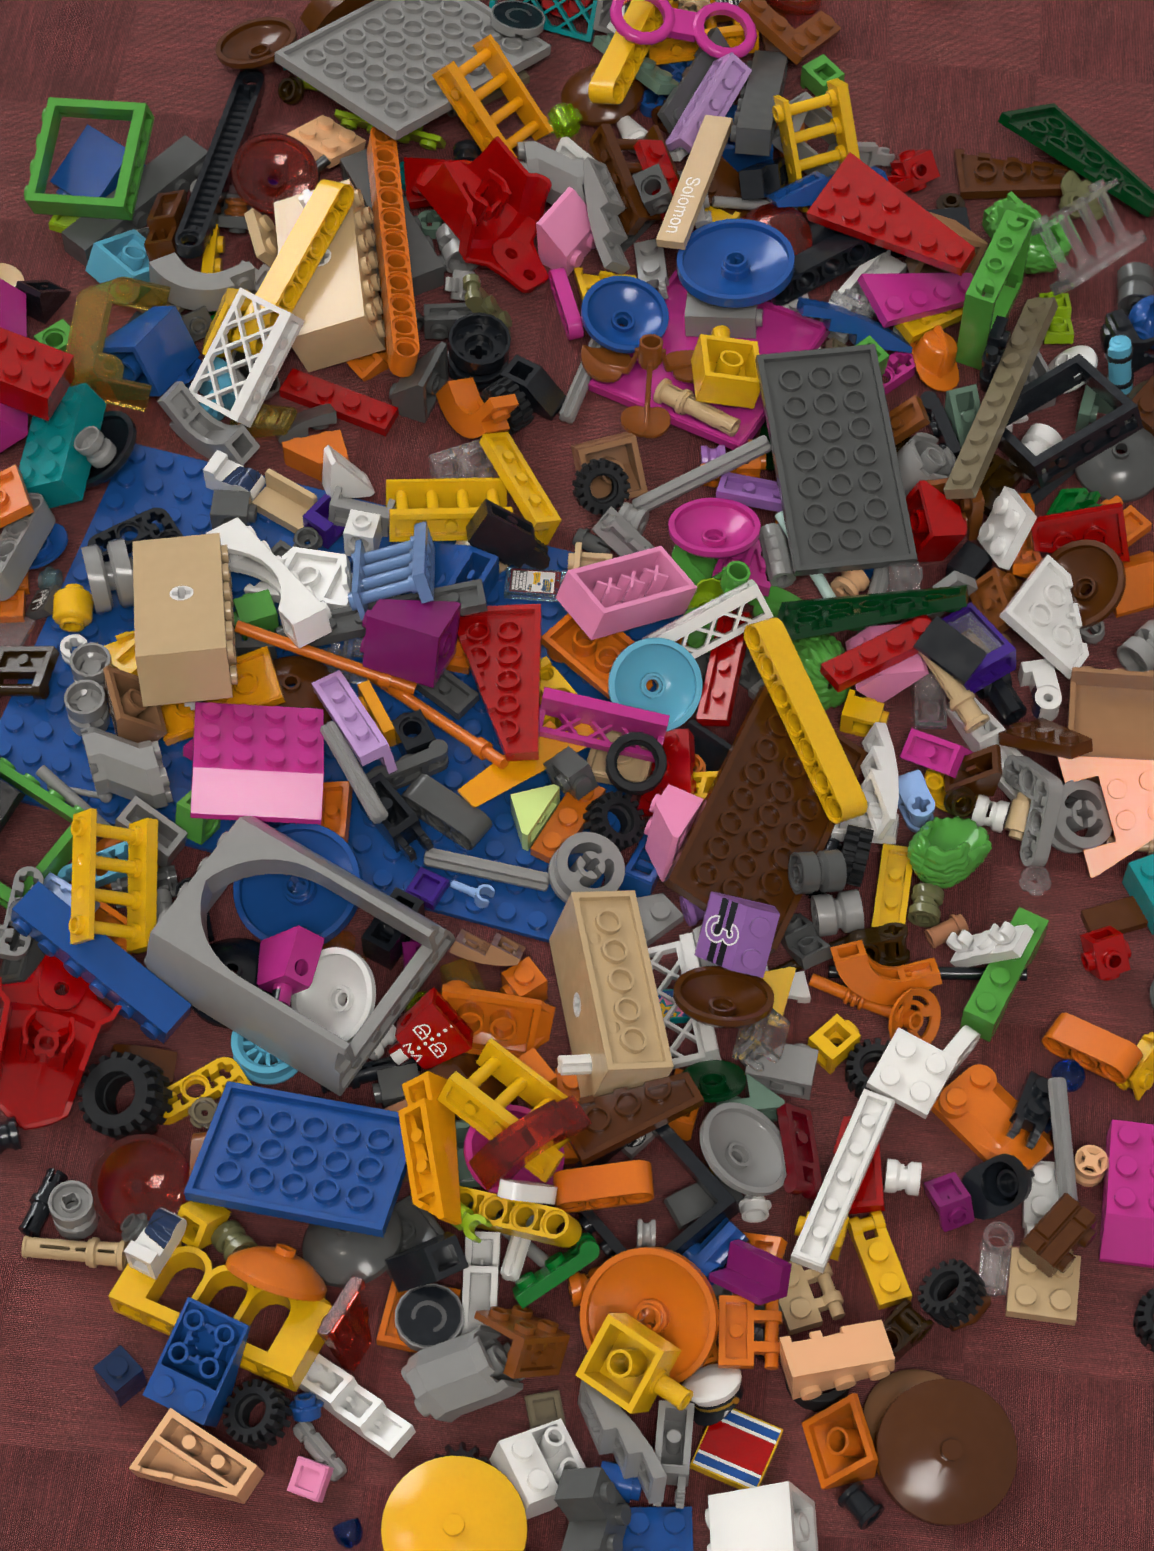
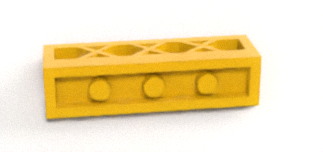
M509 432L483 434L479 441L481 447L523 517L533 524L537 540L544 543V545H548L562 519Z

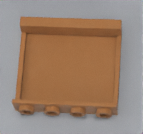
M1091 666L1072 667L1068 729L1092 738L1093 751L1081 756L1154 760L1153 670L1138 672L1127 671L1122 668L1109 670L1095 669ZM1097 776L1087 779L1100 784Z

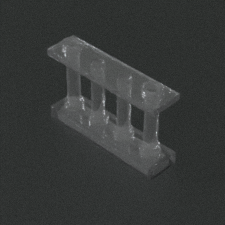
M1117 178L1106 183L1104 179H1100L1088 186L1089 192L1050 217L1046 214L1034 220L1031 236L1040 233L1060 272L1058 274L1059 279L1049 285L1054 296L1074 289L1147 241L1143 230L1133 234L1129 230H1125L1106 192L1119 184ZM1095 198H1097L1115 234L1113 238L1114 244H1111V242L1107 243L1088 205ZM1077 210L1097 247L1095 250L1097 255L1094 257L1092 254H1088L1069 216ZM1058 222L1078 259L1076 262L1078 267L1075 269L1069 266L1050 228Z

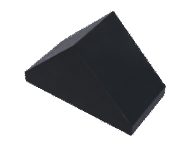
M49 280L17 281L16 288L26 293V315L43 324L49 321L67 300L71 292Z

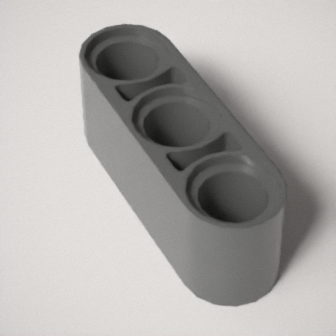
M420 774L401 795L419 819L467 850H472L492 828V821L483 811L477 807H471L465 799L426 774Z

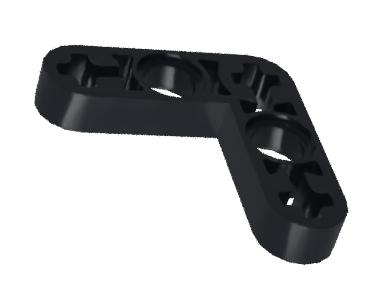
M152 508L95 534L89 539L87 546L97 544L99 547L102 546L104 549H107L108 541L122 539L121 536L125 532L133 531L138 534L137 537L130 541L125 540L129 554L133 552L132 541L181 537L183 535L166 510ZM157 520L158 523H162L163 531L161 533L157 525L152 523L153 521ZM107 550L103 551V560L104 562H108V552Z

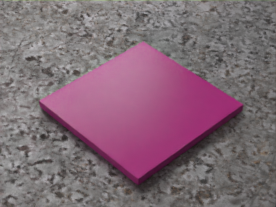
M677 269L668 279L669 298L664 299L669 312L668 326L662 337L663 349H666V355L674 351L695 350L699 338L686 336L684 316L687 290L679 280ZM766 301L758 304V309H763V326H757L756 338L735 339L758 341L759 355L819 349L831 331H828L821 321L802 316L798 312ZM628 353L632 359L634 353ZM637 360L629 374L622 373L618 381L601 382L592 378L588 388L589 391L625 406L645 407L647 370H644ZM663 363L656 370L652 371L650 408H665L670 414L671 425L734 450L748 443V440H752L766 420L761 391L754 409L708 403L724 413L741 420L738 432L733 437H730L691 415H679L675 413L674 408L664 403L658 404L654 402L655 390L664 378L670 379L673 385L683 390H691L694 395L695 390L694 383L679 381L674 378L673 371L666 372Z

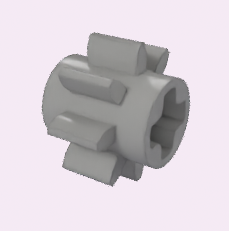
M453 270V276L445 278L444 290L451 291L450 299L465 300L466 291L463 288V277L467 274H475V272Z

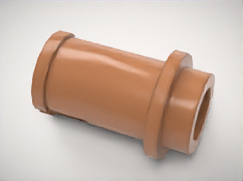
M951 914L948 920L930 929H926L924 933L928 943L934 949L945 943L951 932H955L959 936L962 930L969 931V928L961 914L956 916Z

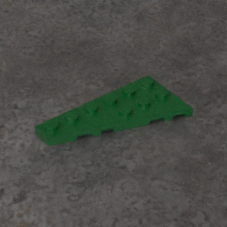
M1055 103L1001 113L997 122L1054 157L1064 166L1076 171L1131 206L1141 215L1146 217L1154 216V190Z
M967 585L782 602L777 618L783 622L792 641L844 630L858 631L866 628V626L942 611H959L963 607H967L969 598Z

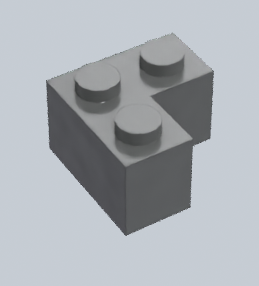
M602 1467L563 1469L554 1499L569 1520L561 1551H622L625 1531L631 1521V1509L616 1489L614 1483L609 1479Z

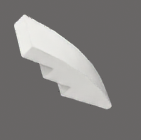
M976 698L974 700L983 714H988L990 720L982 727L968 734L965 733V725L956 711H951L950 705H946L945 711L971 751L977 752L995 744L999 745V732L1006 729ZM999 745L1002 776L998 787L1012 801V799H1016L1019 791L1005 781L1003 767L1008 756L1023 755L1016 748Z
M875 722L862 742L864 750L868 754L860 765L865 778L861 788L867 800V815L876 839L883 840L896 820L899 800V778L895 751L886 723Z
M320 1354L315 1358L299 1386L305 1393H314L317 1399L324 1402L323 1407L391 1458H394L416 1433L413 1425L389 1410L383 1400L358 1385L352 1375Z

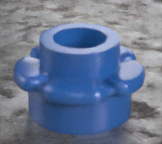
M306 1392L296 1395L289 1408L292 1409L295 1421L310 1422L321 1417V1407H323L324 1402L317 1399L314 1393Z

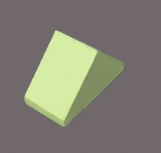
M552 784L510 794L511 813L522 849L529 851L560 804L559 786Z

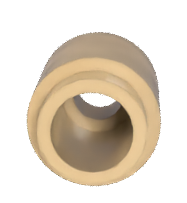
M1021 792L1017 793L1016 799H1012L1004 829L1009 831L1008 837L1019 841L1023 839L1031 799Z

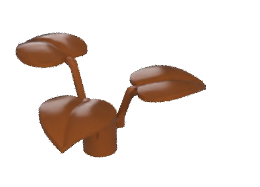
M647 334L640 338L639 347L635 348L632 359L628 353H619L607 348H594L582 345L581 348L583 368L591 378L597 381H618L622 373L629 374L637 360L641 367L647 370L645 407L630 406L622 412L620 418L622 427L628 433H632L637 437L657 438L665 434L670 427V414L665 408H650L653 370H656L663 363L665 371H673L675 379L694 383L691 365L694 350L674 351L666 355V349H663V339L655 334Z

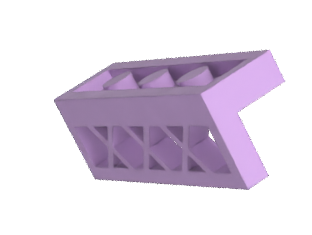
M733 52L713 61L665 142L669 151L683 147L690 154L704 116H726L752 72Z
M338 670L311 683L315 694L340 729L361 765L364 766L379 759L388 774L397 771L387 740L342 672Z

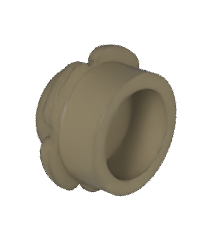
M200 1097L188 1108L191 1124L199 1129L202 1127L209 1129L218 1103H215L211 1097ZM206 1110L208 1112V1115L203 1116L201 1114L202 1111Z

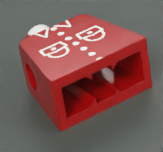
M433 987L397 1022L395 1037L398 1043L389 1048V1054L398 1065L413 1058L422 1069H429L471 1050L474 1032L436 988Z

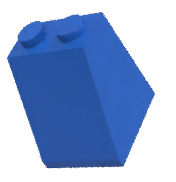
M87 124L50 180L58 188L56 194L107 197L117 187L125 147Z
M154 306L92 347L118 397L161 396L200 356L194 340L176 306Z

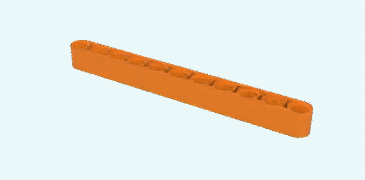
M373 126L366 154L388 365L394 375L409 377L415 372L420 345L397 140H394Z

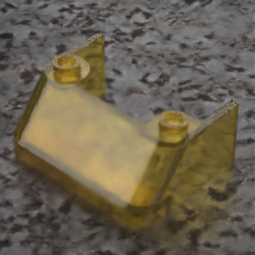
M118 277L82 289L76 298L66 352L74 355L75 378L70 387L87 383L107 404L145 412L152 385L122 379L124 372L122 361L114 355L103 353L112 304L148 311L153 305L166 306L171 287L128 277Z

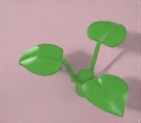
M676 544L674 546L671 557L695 585L703 579H721L720 586L724 592L723 594L750 580V569L741 561L730 562L727 567H723L720 573L712 577L718 559L698 557L684 551ZM771 586L768 597L763 596L774 617H777L782 602L802 600L791 592L777 586ZM757 598L748 602L749 605L754 606L752 610L753 617L764 613ZM694 607V608H691V609L687 610L684 615H686L687 613H689V612H691V611H693V610H695V609H697V608H699V607ZM717 619V621H716V624H715V627H714V631H716V626H717L718 619ZM710 623L703 626V628L709 629ZM697 630L690 633L687 639L688 646L697 649L704 645L707 633ZM714 635L711 636L710 641L714 640Z

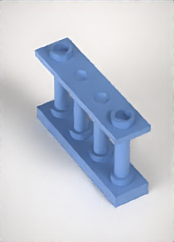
M426 521L414 524V536H411L410 540L366 552L362 539L355 541V552L351 553L353 563L352 589L348 593V600L352 611H358L361 621L368 610V603L376 602L378 599H386L412 591L413 594L418 593L421 603L434 600L436 548Z

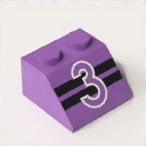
M711 891L694 955L728 970L763 978L780 913L773 905Z

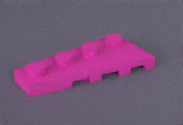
M954 273L861 274L857 281L883 328L962 308L964 306L965 294L973 279L972 273H963L962 276Z

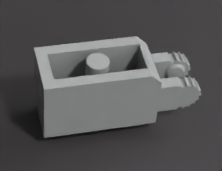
M659 1400L655 1454L667 1475L666 1485L677 1486L674 1499L676 1508L684 1509L685 1486L688 1487L695 1403H689L684 1410L679 1411L668 1401ZM662 1502L653 1503V1506L661 1507Z

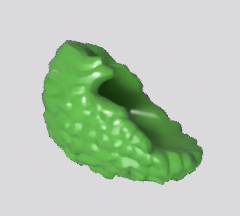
M1001 199L996 201L988 215L991 222L986 227L991 240L1006 209L1035 218L1025 273L1053 272L1072 248V240L1062 226L1061 221H1057L1056 218H1050L1049 222H1047L1044 216H1041L1036 209L1023 203V201L1013 202V200Z
M830 634L793 640L792 643L824 710L840 706L846 700L851 687L838 693L820 673L822 663L846 652L842 643Z
M956 816L954 818L945 817L940 819L934 817L933 820L926 822L920 828V831L913 835L912 840L909 841L907 857L910 860L913 871L922 882L947 889L966 879L984 862L992 849V843L989 841L987 830L977 826L976 822L970 818L963 819Z

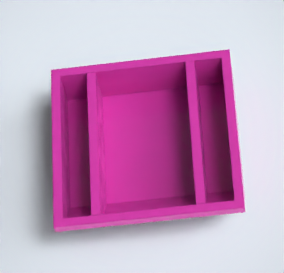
M195 702L190 818L238 820L239 817L252 816L262 822L321 825L324 782V737L320 729L324 725L323 709Z
M1112 1119L1106 1136L1105 1152L1108 1157V1166L1103 1181L1099 1261L1154 1268V1124Z

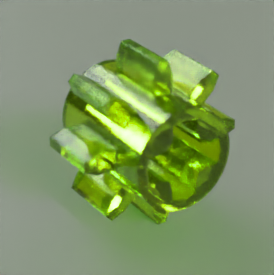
M559 103L553 106L548 113L551 119L548 122L554 130L551 133H555L557 138L560 136L570 138L579 131L580 125L578 122L583 118L578 108L574 109L572 103L568 105L566 103Z

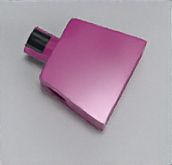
M298 925L261 940L257 973L258 987L272 993V997L290 1007L292 995L311 986L325 938Z

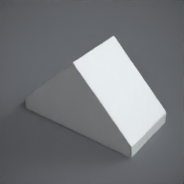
M327 445L324 448L322 485L326 494L331 497V500L336 486L342 487L341 494H343V497L351 499L370 497L375 493L368 476L331 446Z

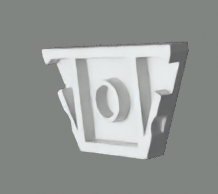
M292 547L282 556L286 567L290 571L294 570L299 576L301 583L304 586H310L319 601H325L330 610L350 606L348 593L351 592V568L346 554ZM262 580L255 586L249 583L244 588L245 594L269 589L273 602L280 603L281 599L278 592Z

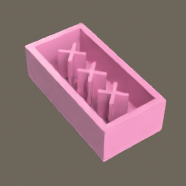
M662 546L568 570L556 595V599L591 640L685 614L697 590V586Z

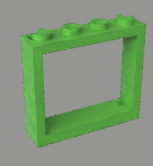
M49 97L47 107L42 112L43 124L41 133L36 137L37 150L35 159H32L30 163L31 176L29 185H26L24 189V199L34 214L132 220L155 118L148 105L136 102ZM62 117L131 121L114 198L44 194Z
M1006 209L965 294L956 362L981 370L982 356L997 315L1008 318L1022 288L1035 218Z
M0 757V778L60 817L72 823L73 814L84 811L78 805L71 807L65 803V799L55 790L50 789L46 791L40 787L39 781L28 773L21 775L15 771L16 768L12 763ZM71 825L36 866L42 873L43 878L49 872L57 876L61 868L72 859L73 835L71 833ZM28 876L23 882L24 891L22 897L26 895L32 885H35L31 876ZM0 882V906L7 910L11 889Z

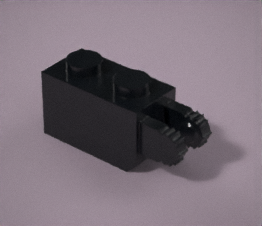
M485 499L466 526L467 539L470 545L498 556L499 561L505 565L512 564L519 569L523 564L536 568V570L539 569V571L549 567L548 547L535 538L533 524Z
M380 772L370 779V783L388 812L386 820H383L380 824L373 823V825L396 852L401 851L407 860L412 863L417 859L415 850L409 845L410 843L417 840L426 851L432 849L434 845L421 828L420 821L415 812L385 776ZM357 797L360 809L370 820L369 816L367 815L365 809L363 808L361 802Z

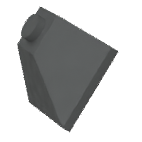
M441 341L417 361L413 375L401 377L398 383H393L389 392V399L392 400V406L398 407L399 415L426 423L438 401L435 394L449 380L447 343Z

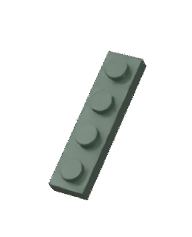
M608 33L607 36L595 35L592 46L605 54L615 33ZM647 57L644 58L635 76L637 80L657 95H669L673 88L679 84L678 81L672 78L673 75L670 72L660 69L656 66L654 60Z

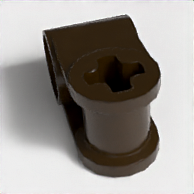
M894 922L878 927L857 929L848 934L845 939V944L862 940L864 947L867 948L866 953L870 958L885 966L902 965L911 959L910 951L906 948V937L909 934L908 927L902 923Z
M909 1299L903 1301L891 1313L889 1318L883 1322L889 1342L895 1347L892 1350L895 1356V1364L913 1346L920 1343L934 1325L933 1321L930 1319L925 1320L911 1307L912 1302Z

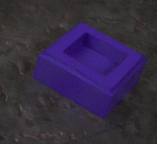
M420 867L405 892L424 901V906L434 911L450 884L448 879Z

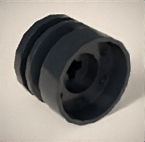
M479 312L467 314L453 324L450 329L447 354L448 374L452 380L473 377L478 392H482L500 379V374L509 364L511 345L509 329L502 320L491 314Z

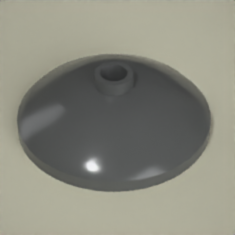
M1142 428L1075 468V475L1083 488H1087L1089 493L1099 491L1101 495L1099 499L1110 500L1117 495L1122 499L1123 503H1128L1145 497L1154 489V436ZM1121 449L1124 450L1126 453L1119 454L1116 452V450Z
M394 1209L384 1238L309 1224L302 1243L303 1258L313 1266L326 1285L338 1288L360 1286L376 1279L388 1269L385 1259L400 1252L403 1243V1226Z

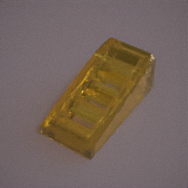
M262 404L251 428L245 427L253 438L285 435L288 433L298 411L293 407ZM233 419L230 421V425L241 424Z

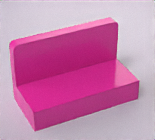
M911 728L900 758L956 778L964 756L974 752L961 745Z

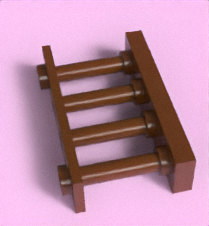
M601 124L589 140V145L595 160L606 164L626 207L618 215L626 234L636 235L647 220H662L660 214L650 216L643 205L637 186L631 174L643 171L640 162H626L622 151H635L633 146L639 139H617L611 124ZM653 125L643 140L663 141L679 181V174L659 126Z

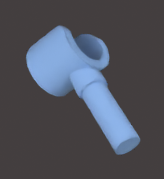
M453 880L450 885L451 888L473 897L476 906L482 909L488 907L489 900L482 898L480 895L485 894L492 898L495 894L494 888L488 884H482L478 888H474Z

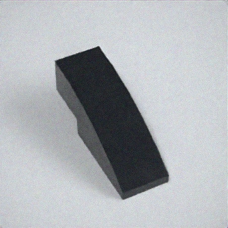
M784 156L759 162L739 171L742 200L765 198L769 194L789 185Z

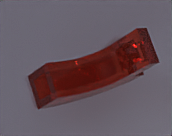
M573 1095L559 1102H556L554 1099L503 1130L480 1149L468 1163L488 1191L499 1186L500 1179L502 1178L513 1179L536 1156L553 1145L586 1130L592 1122Z

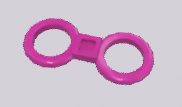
M613 0L610 7L611 23L616 31L626 40L639 45H654L668 37L689 42L696 41L704 52L717 59L731 52L738 58H742L754 48L757 39L756 25L750 15L739 6L728 2H713L703 6L698 12L673 8L668 0H645L654 4L663 16V25L652 32H641L633 29L624 20L622 7L632 0ZM715 15L731 17L742 26L745 40L735 47L716 45L706 35L704 22L709 17Z

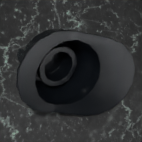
M1005 1153L994 1156L970 1169L964 1175L961 1182L971 1195L974 1218L982 1220L995 1218L1017 1207L1028 1198L1032 1190V1178L1035 1174L1033 1171L1028 1170L1014 1155Z

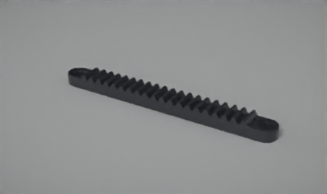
M244 70L236 77L175 235V250L177 255L182 258L193 259L201 256L205 251L207 243H210V236L213 235L216 221H218L219 214H221V207L224 206V199L227 198V192H229V187L232 185V178L235 177L240 157L243 156L248 136H250L251 129H253V122L256 121V115H258L259 108H261V100L265 92V79L263 73L258 70ZM252 82V83H257V84L247 85V84H245V83ZM186 242H195V243H197V244L191 245V246L183 245V244L186 243Z

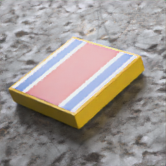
M733 1408L720 1422L707 1426L690 1463V1469L739 1490L761 1486L784 1429Z

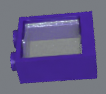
M972 602L967 604V607L951 612L942 619L987 653L980 667L964 684L966 690L976 693L1016 669L1015 647Z

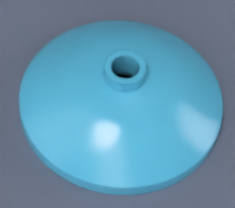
M646 638L626 647L615 659L608 677V693L611 702L670 715L666 731L681 726L693 715L699 705L703 689L701 671L695 658L682 645L665 638ZM649 680H653L656 683V689L653 692H650L646 687Z

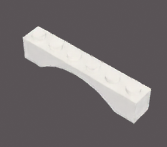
M237 517L206 532V534L220 533L221 545H227L228 564L231 572L258 578L278 592L281 597L278 611L284 633L298 648L332 632L329 622L332 615L327 604L324 601L320 602L316 598L310 586H304L301 583L297 573L294 570L290 571L286 567L281 556H275L265 540H259L250 525L246 526Z

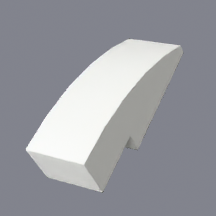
M475 1231V1235L482 1240L480 1243H475L465 1237V1258L469 1267L463 1269L462 1306L464 1308V1328L461 1335L470 1333L480 1325L487 1326L474 1318L476 1311L490 1310L492 1306L498 1307L501 1254L500 1232Z

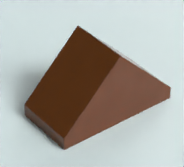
M995 744L964 756L956 778L944 775L945 793H948L956 786L963 785L969 787L975 796L979 794L994 796L1002 776L1000 746Z

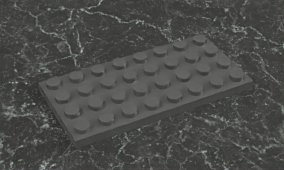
M875 344L756 355V368L794 576L916 564L918 558Z

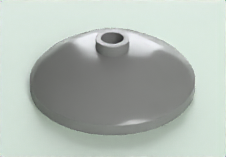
M735 1102L720 1104L705 1116L700 1127L701 1149L709 1167L723 1183L740 1193L756 1197L770 1195L784 1185L787 1173L781 1134L776 1125L767 1116L753 1107Z

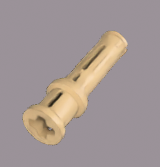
M664 378L655 390L654 402L658 404L664 403L674 408L675 413L679 415H691L730 437H733L740 428V419L730 416L708 403L696 401L695 395L691 390H683L673 385L672 381L668 378Z
M918 652L949 698L950 710L956 711L965 725V733H971L986 724L990 717L988 714H983L974 700L976 696L973 691L966 690L961 682L921 652Z
M24 1236L21 1253L23 1258L31 1257L85 1262L89 1268H97L98 1265L115 1266L118 1270L124 1271L128 1264L124 1250L128 1246L129 1241L125 1242L121 1239L119 1243L101 1241L99 1237H92V1239L89 1238L85 1242Z

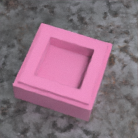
M298 1456L287 1491L315 1502L323 1503L334 1468L309 1458Z

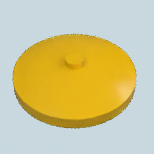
M465 1456L435 1458L411 1470L400 1480L390 1494L382 1517V1544L384 1551H525L527 1542L525 1508L513 1484L504 1474L490 1464Z

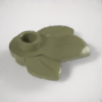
M1073 170L1068 171L1060 183L1063 192L1059 203L1061 214L1067 219L1083 217L1090 222L1100 220L1105 215L1104 209L1098 204L1102 198L1103 189L1088 179L1081 181Z

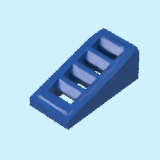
M645 834L642 836L625 867L624 880L619 887L620 891L635 890L637 898L652 895L660 878L645 850L648 837Z

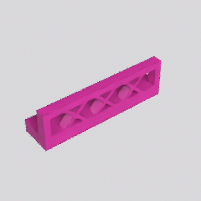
M544 687L540 705V737L608 752L613 742H610L605 734L612 730L621 732L622 735L630 732H643L653 736L663 746L670 715ZM545 715L559 718L563 726L557 729L543 727ZM581 723L591 726L594 733L589 736H582L577 733L574 727ZM631 745V747L625 748L619 754L655 763L652 753L641 749L639 745Z

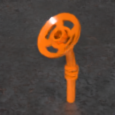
M813 973L809 982L810 986L842 999L843 1004L849 1002L850 1007L856 1005L857 1010L863 1008L888 1018L891 1039L898 1027L907 1028L908 1033L931 1044L939 1030L941 1021L940 1005L936 996L927 989L919 987L909 989L897 999L894 1006L868 1001L855 994L848 987ZM913 996L922 997L927 1004L923 1005L920 1001L914 1000ZM911 1005H915L918 1010L910 1009ZM924 1017H929L927 1028L920 1037L917 1032L923 1025Z

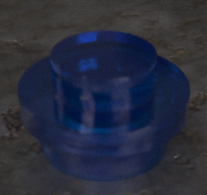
M1065 1059L1055 1064L1051 1072V1078H1065L1067 1092H1074L1082 1087L1085 1080V1072L1077 1061Z

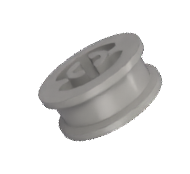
M1087 779L1076 782L1071 780L1064 783L1063 798L1052 846L1061 852L1069 854L1080 853L1085 849L1100 846L1112 833L1101 787ZM1068 796H1072L1078 799L1075 802L1065 805V801ZM1088 828V831L1084 837L1078 836L1074 833Z
M580 832L567 838L553 854L548 866L550 885L555 894L565 903L571 892L617 891L625 876L624 859L617 846L603 835L593 832ZM584 853L568 868L569 855ZM604 873V886L589 888Z

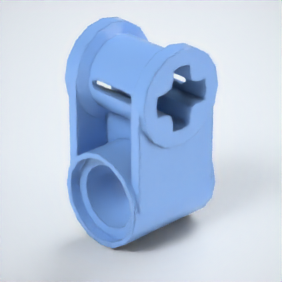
M919 769L898 776V809L906 826L914 833L920 831V828L926 822L934 819L933 813L935 810V801Z

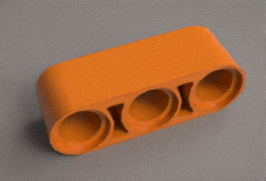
M1069 1013L1059 1014L1042 1038L1043 1045L1054 1055L1118 1084L1126 1082L1143 1057L1142 1051L1129 1040Z
M645 1160L566 1169L553 1174V1185L558 1187L555 1207L564 1210L566 1213L640 1204L654 1199L652 1166L649 1161Z

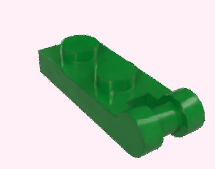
M582 1233L574 1247L564 1254L562 1252L553 1254L544 1262L545 1266L536 1273L530 1271L522 1275L515 1282L516 1286L512 1288V1291L522 1309L593 1262L599 1256L600 1248L594 1236L590 1233Z

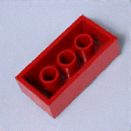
M0 327V403L49 421L75 378L74 355Z

